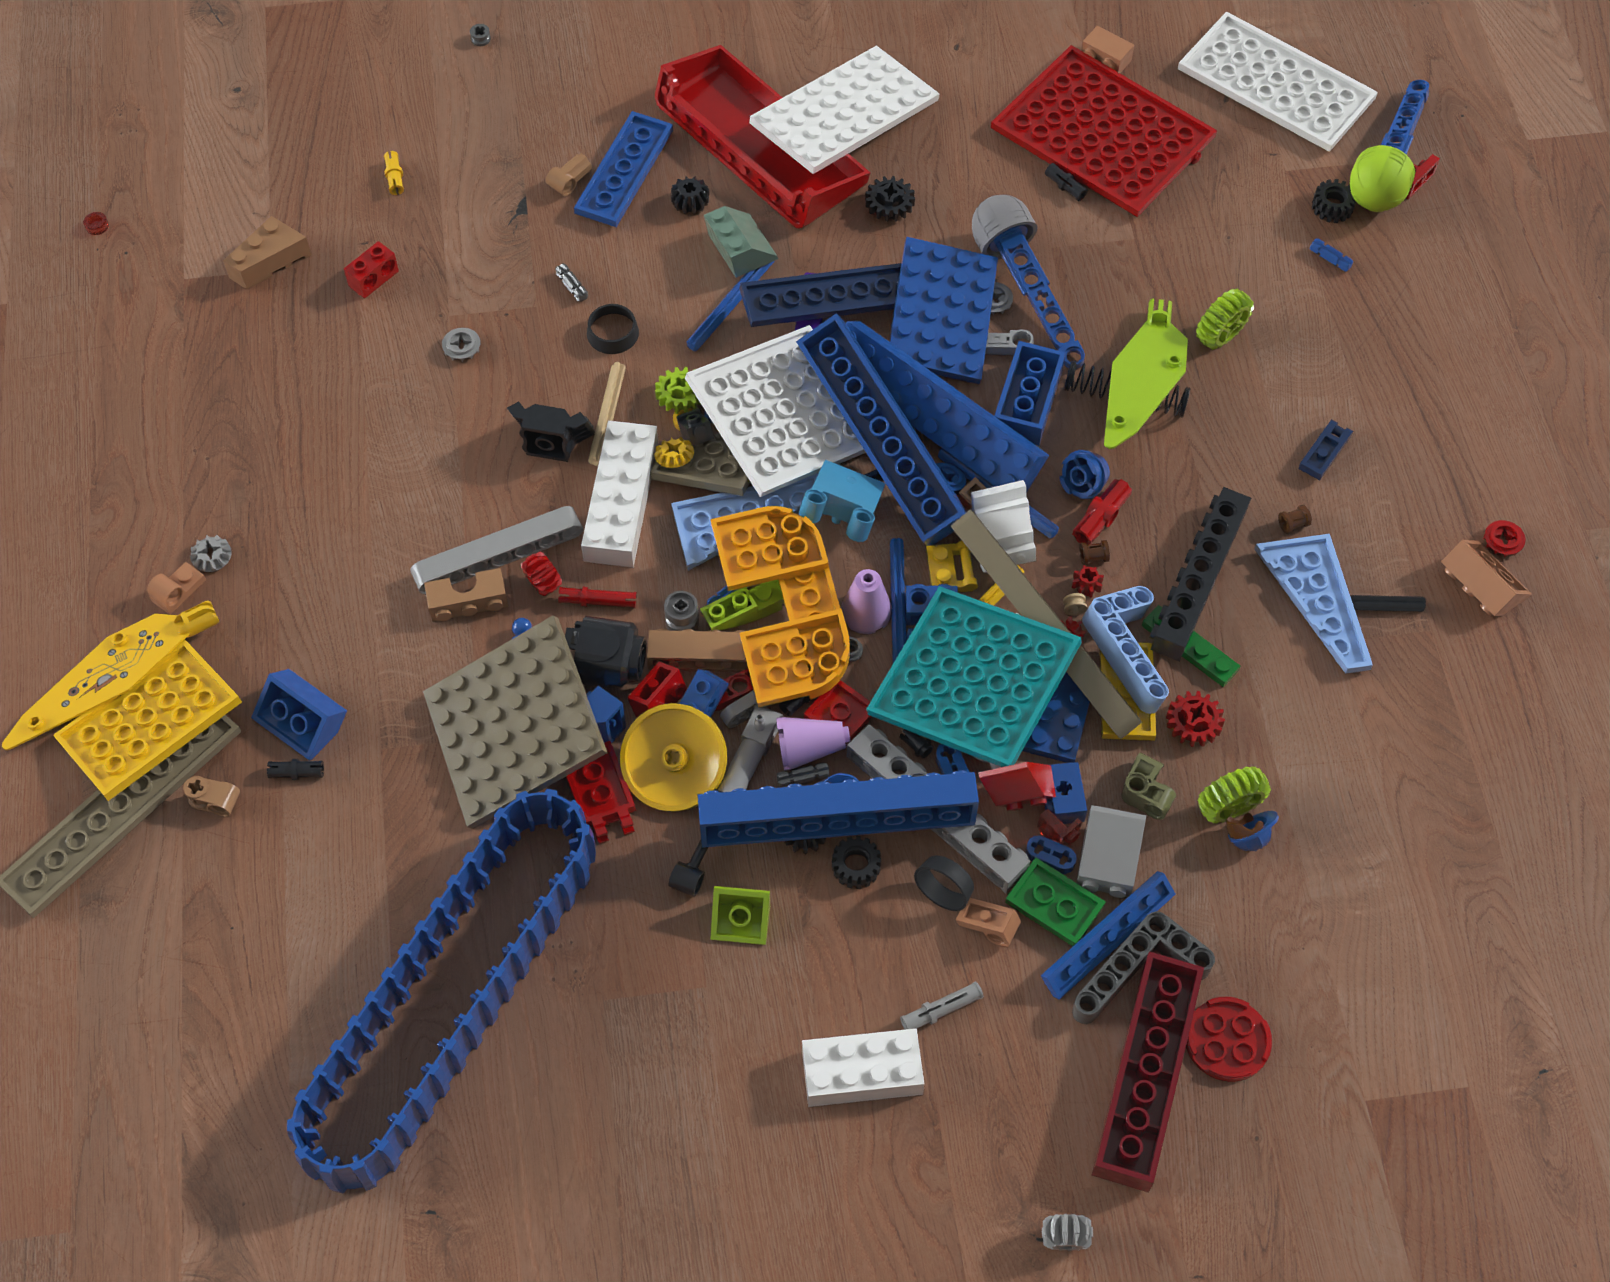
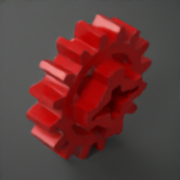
M1186 691L1184 698L1181 695H1177L1175 702L1171 701L1166 714V719H1168L1167 728H1174L1172 737L1181 736L1180 743L1182 744L1189 740L1191 747L1194 746L1195 742H1199L1202 747L1205 746L1206 739L1213 743L1216 736H1220L1223 729L1221 727H1223L1225 719L1222 718L1224 710L1217 709L1218 700L1210 702L1211 695L1207 694L1203 698L1200 691H1197L1195 696ZM1197 715H1199V717H1198L1197 719H1195L1193 723H1191V721H1192L1194 718H1196Z

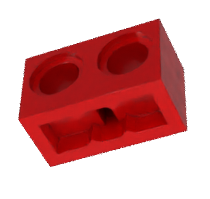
M379 241L343 268L348 286L364 299L399 272L395 253Z

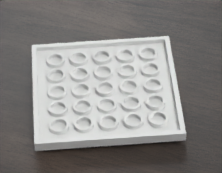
M810 325L690 371L685 376L687 383L760 497L819 473L825 460L840 464L866 453L796 341L813 330Z

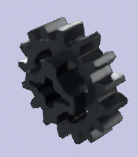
M883 176V181L880 182L875 179L874 185H868V191L865 192V206L869 208L870 214L876 213L877 219L883 216L887 222L891 217H893L894 221H897L898 216L906 218V212H912V206L915 205V191L910 190V183L904 185V179L902 178L899 181H895V176H892L891 180H887Z

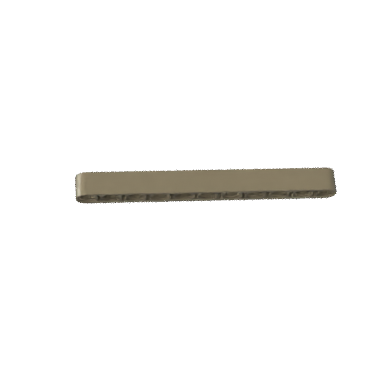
M971 509L951 525L1022 616L1071 633ZM1080 645L1066 672L1116 735L1122 739L1140 725L1142 721Z

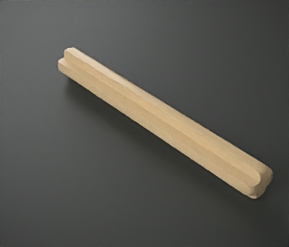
M615 362L611 366L588 459L589 463L595 466L599 465L608 421H613L626 367L619 362Z

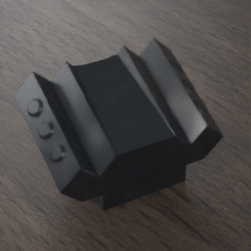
M519 401L507 407L521 426L519 434L524 441L522 449L528 456L568 462L576 444L595 435L593 425L581 412L570 417L567 411L562 408L534 404L525 409Z

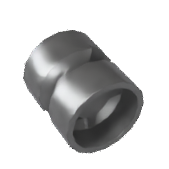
M681 590L668 595L664 603L667 629L669 631H682L684 629L696 631L699 626L698 603L694 595Z

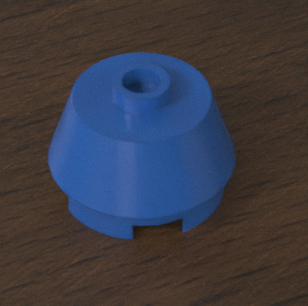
M1076 450L1063 460L1062 476H1059L1062 487L1068 494H1073L1082 499H1090L1097 496L1109 479L1110 470L1107 461L1101 455L1086 450Z

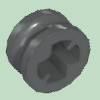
M476 24L471 27L470 35L474 45L485 46L490 42V31L487 25Z

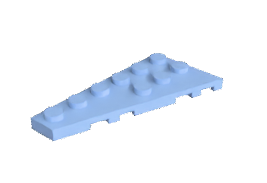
M818 474L809 476L762 497L751 486L747 488L743 496L722 492L671 503L688 571L719 555L710 519L766 506L786 507L792 509L793 513H797L801 507L805 492L812 488Z
M1330 534L1256 544L1254 550L1345 674L1371 670L1373 664Z

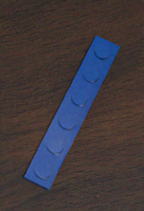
M1157 871L1041 975L1053 997L1060 1000L1123 943L1148 914L1158 911L1176 895L1164 873Z

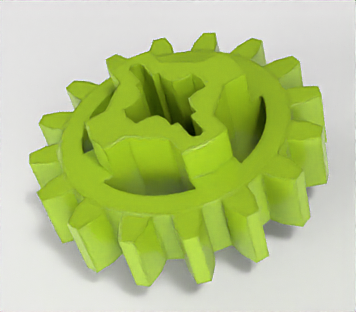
M675 367V372L673 373L667 370L666 377L660 375L659 382L655 383L656 400H659L660 407L666 406V411H670L673 408L675 409V414H678L680 410H684L686 413L689 408L694 410L697 408V404L701 405L685 379L688 367H685L683 371Z

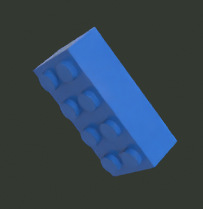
M1018 341L994 416L1034 445L1039 446L1063 371L1066 352Z

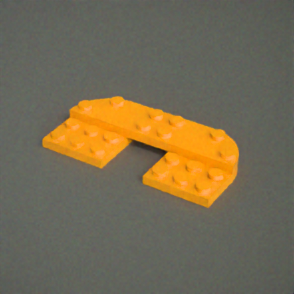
M766 506L710 519L728 591L778 580L789 618L787 622L739 633L758 708L808 695L812 699L831 690L840 681L847 669L850 658V643L842 608H840L830 573L823 540L816 526L806 516L803 518L793 513L792 509L781 506Z

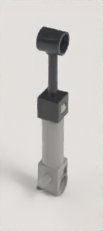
M758 705L755 707L741 735V744L718 789H714V791L731 792L737 788H747L762 756L767 755L778 733L776 718L783 717V714L765 707L758 708ZM701 839L689 863L677 862L668 883L669 887L693 897L698 894L704 880L705 872L700 870L699 866L709 848H702Z

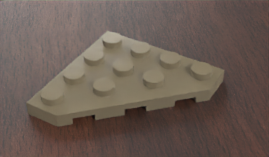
M720 433L715 434L714 439L694 446V456L687 464L677 468H666L656 462L650 471L652 480L740 496L745 494L751 483Z

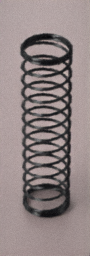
M1072 360L1064 390L1069 391L1071 386V391L1074 392L1081 377L1080 393L1082 395L1091 377L1090 397L1094 395L1100 380L1099 398L1101 399L1106 391L1109 380H1111V371L1101 394L1104 368H1101L1092 391L1095 366L1093 365L1083 389L1086 366L1083 363L1073 388L1076 361ZM1176 385L1168 407L1169 394L1166 396L1164 413H1168L1176 393L1174 416L1179 412V418H1183L1191 388H1185L1177 408L1179 385ZM1161 404L1155 410L1156 412L1159 410Z

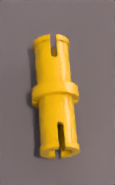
M390 151V159L389 152H386L384 154L386 165L384 173L386 179H388L389 192L392 195H397L396 188L398 187L400 195L404 192V187L402 184L403 170L399 166V156L397 152Z

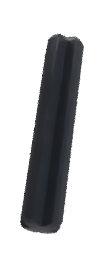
M1350 595L1355 610L1423 612L1426 608V599L1423 596Z

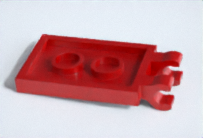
M611 741L604 743L607 750L606 754L566 776L574 800L581 806L585 814L586 824L593 826L599 844L609 841L605 827L607 824L620 821L624 835L635 832L630 813L635 812L636 807L628 785L623 778Z

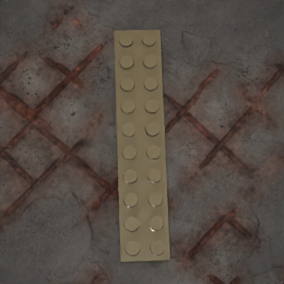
M224 715L108 801L99 790L95 791L0 875V887L34 919L182 786L187 779L192 777L241 733L239 726Z

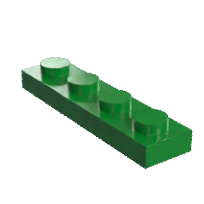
M1160 605L1142 622L1141 626L1150 633L1155 624L1160 625L1162 620L1158 619L1163 608ZM1193 631L1182 655L1183 658L1222 687L1235 676L1241 667L1195 631Z

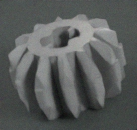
M1055 1214L1043 1220L1042 1238L1043 1244L1047 1248L1059 1251H1079L1080 1249H1087L1092 1245L1093 1227H1091V1220L1089 1218L1075 1214Z

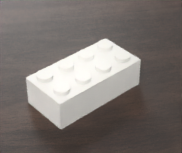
M917 1028L802 1040L808 1107L923 1095L924 1077Z

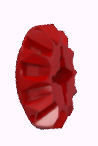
M1498 520L1488 525L1483 538L1487 542L1486 548H1492L1494 554L1500 553L1504 557L1508 555L1515 556L1523 549L1526 541L1522 529L1515 523L1506 520ZM1502 533L1505 536V539L1508 540L1506 545L1503 543V540L1500 539Z

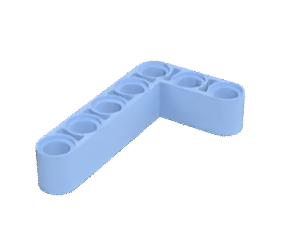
M1136 586L1093 599L1082 617V622L1136 705L1143 712L1152 714L1157 712L1169 694V690L1125 624L1141 619L1154 600L1153 593L1148 588Z

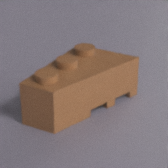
M271 216L228 255L223 262L229 279L245 289H249L273 276L272 272L282 267L287 269L292 266L293 261L303 256L306 259L312 256L307 238Z

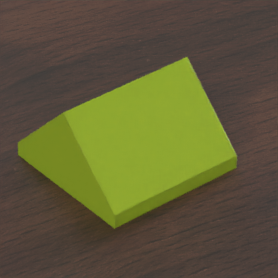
M714 886L710 940L766 945L770 914V891Z

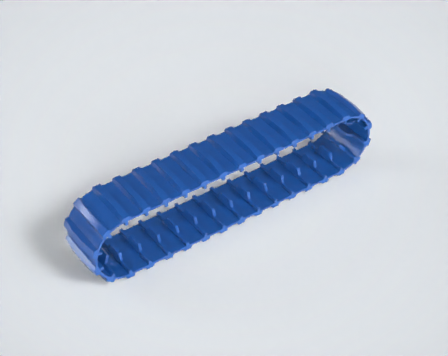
M552 789L530 794L527 791L516 794V799L505 808L499 807L496 811L494 823L489 830L484 829L478 837L479 844L475 850L465 855L462 860L463 867L457 875L452 874L446 882L447 889L441 898L436 897L430 905L431 912L425 921L420 920L415 926V935L408 944L403 943L398 950L399 958L392 968L386 967L381 975L382 982L375 992L370 991L364 999L365 1006L358 1016L353 1015L347 1023L349 1029L342 1039L334 1041L329 1048L331 1051L330 1056L323 1065H317L312 1072L314 1078L306 1090L300 1089L294 1098L297 1104L292 1118L287 1120V1133L290 1140L297 1147L294 1151L296 1160L309 1177L314 1180L322 1179L329 1189L334 1192L344 1194L346 1189L364 1188L368 1191L377 1187L378 1180L383 1178L389 1171L395 1172L400 1165V1155L407 1146L412 1147L417 1139V1130L423 1121L428 1122L434 1114L433 1106L439 1097L446 1096L450 1090L449 1083L454 1075L461 1073L467 1065L465 1059L470 1051L477 1049L483 1041L482 1033L488 1025L493 1026L498 1018L497 1011L503 1002H509L514 995L513 987L519 978L524 979L528 974L529 963L534 956H540L545 948L544 941L550 933L556 932L560 926V917L565 910H571L575 904V895L580 888L585 889L590 881L589 870L590 864L595 862L596 845L590 826L586 824L585 814L575 800L570 802L559 796L557 790ZM548 824V828L557 830L558 825H561L565 837L570 834L573 836V839H569L570 857H564L566 869L561 875L556 873L554 875L555 879H549L551 891L547 897L540 896L539 902L534 901L533 906L536 913L529 921L525 918L523 924L519 923L517 927L520 936L515 944L509 942L507 947L504 946L502 948L504 960L500 966L496 967L493 965L491 971L487 970L486 976L489 982L483 991L477 989L475 994L472 993L470 995L473 1006L466 1016L460 1013L459 1018L455 1017L453 1021L457 1029L449 1040L443 1038L442 1042H438L437 1046L441 1053L433 1065L427 1062L425 1066L421 1067L420 1070L424 1078L416 1090L410 1087L408 1091L404 1092L407 1103L399 1115L393 1112L391 1116L389 1115L386 1118L390 1128L382 1140L375 1138L374 1141H371L369 1145L373 1151L361 1159L358 1153L352 1157L354 1163L343 1165L342 1160L338 1156H335L333 1161L326 1159L325 1164L320 1163L327 1156L321 1146L313 1151L310 1149L315 1148L314 1141L320 1139L318 1130L313 1129L316 1121L322 1124L327 1119L323 1111L333 1097L339 1099L340 1096H343L344 1091L341 1085L350 1073L356 1075L361 1070L358 1061L366 1049L372 1051L374 1047H377L378 1043L375 1037L383 1025L389 1027L390 1023L393 1024L395 1020L392 1012L399 1002L405 1004L411 998L408 989L415 979L421 981L423 976L427 975L426 963L431 956L437 958L438 953L443 952L441 942L447 933L453 935L454 930L457 931L459 929L457 919L463 910L468 913L470 907L473 908L475 906L474 894L478 889L484 891L485 885L489 886L491 883L488 875L494 866L499 869L501 866L500 862L505 863L504 851L509 845L514 847L516 844L515 840L520 841V833L527 828L530 829V832H533L535 825Z

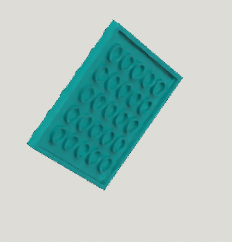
M939 586L866 709L867 714L997 766L1014 765L1082 643L1081 637Z

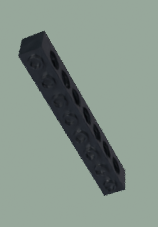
M1223 487L1219 496L1214 495L1209 507L1212 509V513L1206 512L1201 524L1204 530L1203 532L1198 530L1194 538L1193 545H1196L1195 550L1189 549L1184 561L1188 565L1186 568L1181 567L1177 575L1176 582H1179L1178 587L1172 586L1167 598L1171 602L1169 606L1163 605L1158 619L1162 620L1160 625L1155 624L1149 638L1153 639L1150 650L1180 662L1252 499L1251 497Z

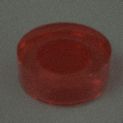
M101 212L90 213L83 221L86 231L91 235L103 234L109 227L106 216Z

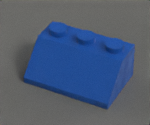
M286 669L268 675L251 718L306 759L312 760L338 733L347 710L296 673Z

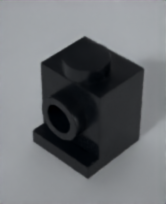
M699 408L676 416L682 438L690 440L693 447L714 439L710 421L701 414Z

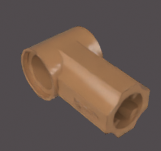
M582 153L577 154L561 168H552L546 176V184L563 196H568L575 189L576 182L592 169V165Z

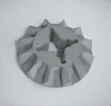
M995 282L993 298L998 299V303L992 300V315L996 312L1003 314L1006 309H1010L1013 302L1012 291L1006 285Z
M469 328L453 329L442 340L445 356H450L452 360L460 359L462 362L464 358L469 357L472 359L475 353H479L481 345L479 335ZM463 339L465 345L464 348L460 350L459 345L461 343V340Z
M206 535L205 539L197 540L196 545L191 547L190 559L197 569L204 572H213L223 568L229 562L232 551L226 539H221L218 535L215 537ZM210 547L213 549L212 559L207 555Z

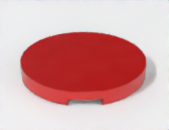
M1216 997L1207 1000L1206 1003L1194 1011L1186 1048L1194 1064L1208 1076L1227 1082L1242 1081L1258 1073L1267 1062L1272 1049L1271 1030L1267 1021L1249 1005L1250 1003L1235 997Z

